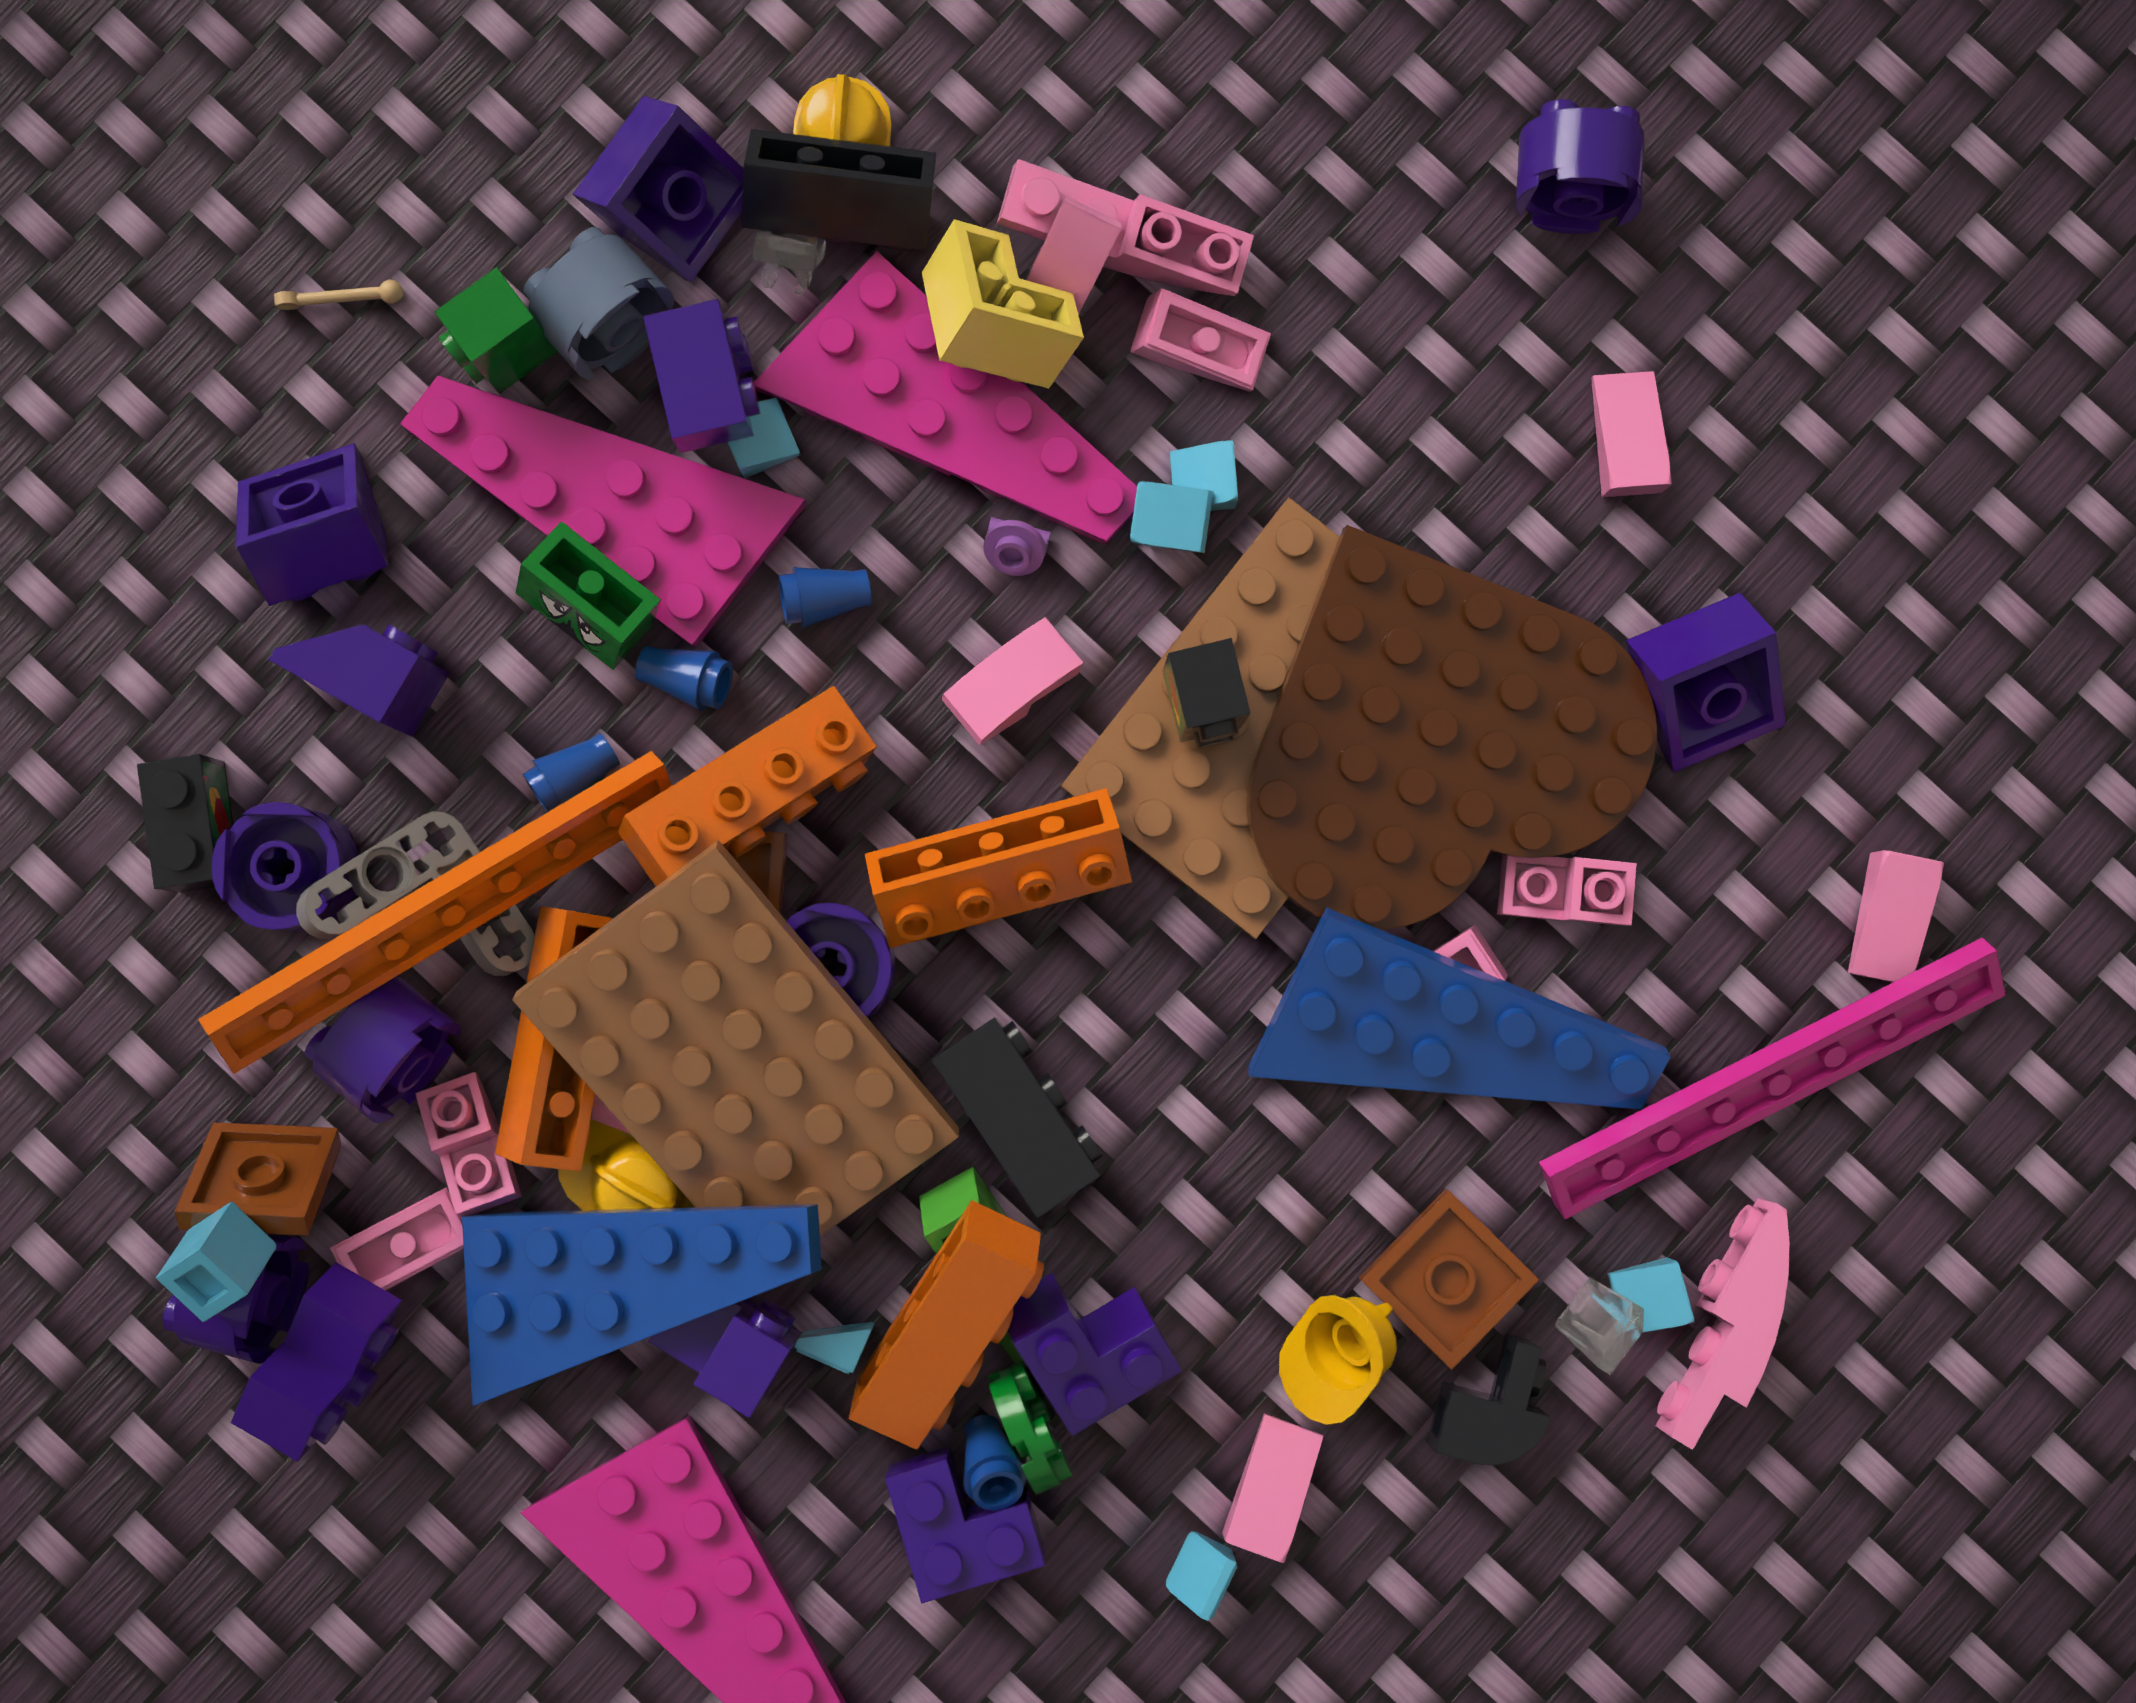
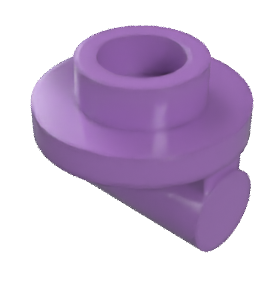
M991 517L983 546L984 554L989 563L1002 573L1012 576L1028 575L1036 571L1042 564L1049 545L1051 532L1034 528L1022 521L1001 520Z

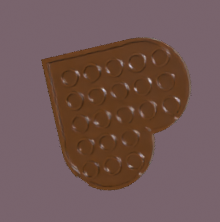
M1346 525L1342 529L1252 767L1247 790V818L1251 838H1253L1258 854L1268 871L1267 874L1285 896L1311 915L1321 919L1327 907L1380 930L1414 924L1440 912L1454 902L1476 878L1489 852L1520 858L1557 856L1586 847L1613 830L1635 806L1650 777L1657 745V724L1653 700L1647 683L1632 657L1613 637L1593 623Z

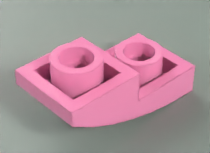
M1066 196L1026 280L1073 293L1079 315L1121 231L1122 223Z
M1044 617L969 671L943 694L942 701L980 746L1027 716L1034 702L1077 676L1084 662L1047 618Z
M1502 855L1497 915L1630 926L1632 925L1637 863L1581 857L1520 858Z
M476 1072L415 1093L431 1151L440 1157L456 1215L463 1217L476 1214L522 1197L512 1162L495 1154L500 1127L480 1077Z

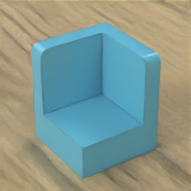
M231 1201L186 1232L156 1279L204 1322L249 1293L275 1251L276 1244Z

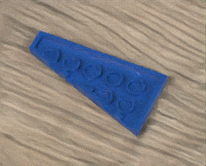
M1326 907L1248 1065L1249 1077L1642 1109L1671 1056L1665 1046Z
M818 1204L479 1213L463 1216L472 1406L822 1270Z

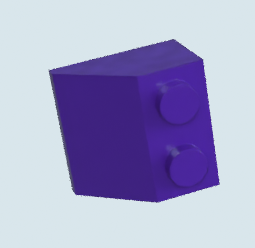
M643 96L572 195L615 233L685 281L691 283L742 212L744 168L678 105Z
M355 443L238 482L236 548L269 606L286 600H303L315 594L319 589L346 580H363L373 575L377 570L388 567L386 532L360 452Z
M1737 593L1626 640L1628 654L1640 669L1649 688L1656 714L1657 741L1668 766L1673 772L1786 726L1776 632L1741 593Z
M362 624L274 649L268 659L377 722L411 737L415 734L450 674L433 664L438 655L437 651L388 624L383 635Z

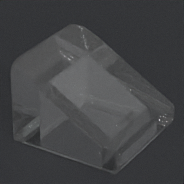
M1588 1277L1556 1321L1555 1327L1599 1369L1611 1375L1642 1334L1644 1308Z

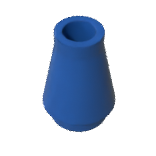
M793 567L791 574L778 576L780 600L786 624L800 622L801 627L805 628L856 608L871 606V589L866 569L847 571Z
M647 645L639 654L635 676L637 681L650 684L693 708L704 711L707 707L719 709L725 703L732 684L733 666L730 661L721 659L717 651L659 649Z
M599 733L587 741L532 760L534 767L522 775L544 810L549 812L598 783L610 770L621 763L605 737Z
M991 1415L974 1417L964 1428L966 1439L964 1490L983 1509H1005L1017 1502L1023 1493V1486L1026 1482V1476L1021 1468L1023 1464L1003 1433L1000 1421L996 1417Z

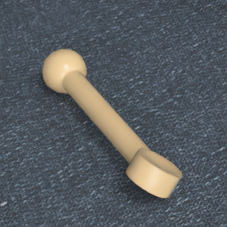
M389 279L384 281L380 287L309 293L280 291L274 294L275 308L280 310H295L304 305L382 299L386 303L395 304L403 298L404 291L399 282Z

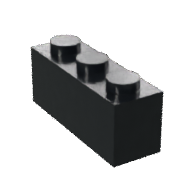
M751 129L744 160L741 228L762 230L772 235L788 233L820 237L836 243L852 241L883 245L893 250L915 249L926 251L936 152Z
M994 1017L934 1057L932 1062L1036 1218H1039L1098 1178L1100 1173L1094 1162L1103 1157L1083 1125L1074 1131L1070 1129L1059 1112L1060 1109L1068 1104L1048 1073L1039 1079L1036 1078L1024 1060L1033 1050L1015 1023L1011 1021L1002 1027L998 1019Z

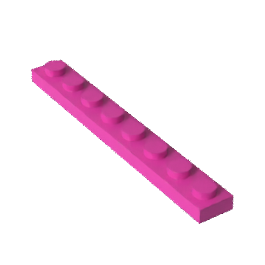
M1980 938L1540 1161L1539 1164L1554 1205L1563 1218L1567 1219L2006 996L1997 950L1985 939Z

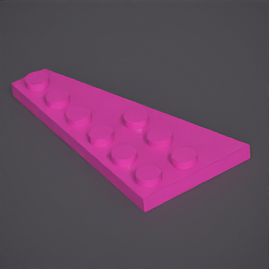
M878 251L872 255L753 382L755 391L771 398L777 397L804 409L805 413L823 421L829 420L862 435L866 440L943 474L956 476L980 487V490L1000 499L1002 497L1037 512L1038 516L1104 545H1107L1133 517L1137 486L1024 383L971 368H961L939 360L927 296Z
M441 376L435 378L400 423L407 431L546 536L561 521L661 599L655 618L695 649L807 505L806 500Z
M690 1415L527 1506L520 1512L522 1516L723 1703H846Z

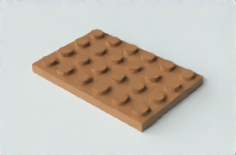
M1289 497L1061 785V789L1071 797L1107 788L1121 835L1254 940L1257 939L1288 897L1284 895L1267 874L1268 871L1250 835L1247 818L1249 778L1256 755L1340 537ZM1232 638L1250 715L1243 726L1238 729L1239 733L1233 735L1234 740L1204 749H1197L1195 739L1180 743L1163 675L1167 655L1170 652Z
M719 840L517 990L512 999L696 1208L818 1204L819 1231L821 1236L959 1137L958 1125Z

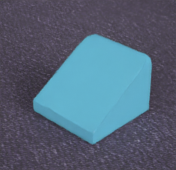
M777 398L758 402L760 414L750 416L754 436L728 442L744 478L801 455Z
M1233 440L1218 441L1170 451L1172 485L1213 491L1211 511L1236 508L1238 489Z
M1140 481L1136 491L1130 534L1131 542L1152 548L1205 553L1213 491Z
M1666 1257L1607 1273L1625 1335L1678 1327L1695 1322L1682 1272L1677 1261Z
M875 1322L805 1330L798 1338L794 1348L797 1349L796 1352L844 1373H853Z
M1191 1531L1187 1535L1166 1579L1168 1590L1195 1614L1206 1621H1209L1210 1618L1213 1619L1238 1567L1232 1549L1196 1531Z

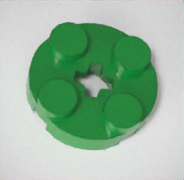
M1021 1361L989 1373L987 1375L991 1381L989 1387L998 1414L1011 1445L1016 1447L1021 1458L1026 1457L1027 1463L1021 1465V1468L1033 1491L1038 1495L1060 1485L1062 1480L1072 1476V1471L1059 1441H1055L1049 1428L1048 1422L1052 1421L1040 1390L1037 1386L1034 1387L1025 1364Z

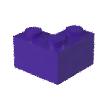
M718 299L643 316L671 438L679 451L684 453L754 436L750 416L759 415L760 407L752 378H744L743 372L754 370L748 342L745 333L742 334L737 316L727 318Z
M335 1262L303 1295L284 1342L250 1376L231 1423L297 1462L316 1441L326 1445L342 1424L347 1413L345 1408L348 1404L358 1408L376 1383L378 1374L372 1371L371 1368L374 1362L379 1363L386 1355L398 1334V1329L393 1327L391 1323L402 1300Z
M1053 1273L1040 1280L1030 1298L1026 1299L1020 1296L1013 1306L1014 1313L1008 1328L1012 1342L1071 1436L1182 1372L1163 1333L1135 1287L1080 1319Z
M745 1299L651 1336L648 1342L699 1372L698 1377L693 1383L695 1386L750 1418L766 1396L802 1332L792 1327L796 1318L782 1307L767 1300H763L761 1305L758 1306Z
M950 1446L889 1465L885 1481L921 1604L1045 1566V1547L1028 1489H1024L1018 1501L1005 1509L986 1510L977 1504L967 1507Z

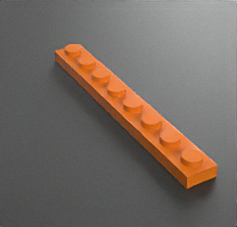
M653 751L648 752L199 1018L198 1021L232 1073L239 1072L622 841L623 839L618 830L624 815L672 786L663 762Z

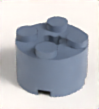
M590 227L581 232L572 242L570 251L559 259L551 268H543L534 273L528 279L523 289L524 295L530 301L528 310L544 330V336L578 375L584 379L596 378L591 371L592 369L604 365L610 373H613L636 359L650 346L643 316L659 313L663 306L667 310H672L674 305L672 292L629 245L617 235H605L598 227Z

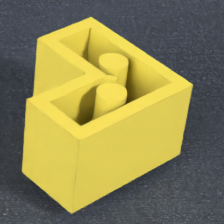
M953 220L922 271L939 360L961 368H971L1006 377L1012 381L1025 382L1049 389L1084 338L1073 293L1020 279L1009 235L959 220Z

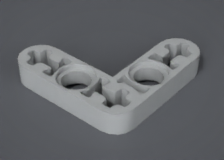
M432 811L420 816L309 886L300 895L296 904L297 918L301 927L308 934L319 939H333L378 913L419 885L431 882L480 853L462 824L454 816L445 812ZM426 830L430 834L441 831L445 835L447 841L440 847L442 854L438 850H433L412 862L411 857L406 853L428 837ZM397 841L401 843L402 848L396 844ZM384 858L396 867L398 883L392 891L377 890L369 883L366 876V868L372 859ZM415 868L420 871V875L416 874ZM344 874L349 876L350 882L343 878ZM352 887L359 898L337 912L340 924L333 917L321 920L317 916L315 909L319 908L322 904L318 893H321L325 899L329 900ZM363 901L369 905L367 909L364 908ZM516 905L499 914L501 918L491 922L490 925L479 931L474 929L460 938L476 963L485 972L494 976H507L521 970L531 960L535 935ZM497 935L501 938L511 935L515 939L517 945L510 950L513 959L509 955L498 958L494 954L492 948L499 942Z

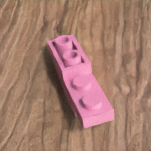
M1020 159L1013 165L997 224L1045 241L1065 197L1068 196L1122 223L1121 231L1103 265L1104 268L1204 292L1230 296L1238 294L1254 235L1141 194L1135 200H1131Z
M1757 1198L1753 1206L1746 1205L1735 1218L1729 1236L1734 1239L1722 1261L1715 1259L1708 1266L1698 1286V1291L1703 1294L1696 1306L1717 1319L1712 1328L1706 1326L1699 1332L1689 1351V1359L1692 1360V1363L1681 1382L1674 1381L1668 1386L1659 1401L1657 1413L1661 1417L1655 1426L1692 1450L1724 1395L1747 1408L1764 1374L1773 1350L1785 1304L1789 1276L1790 1245L1787 1209L1775 1202Z

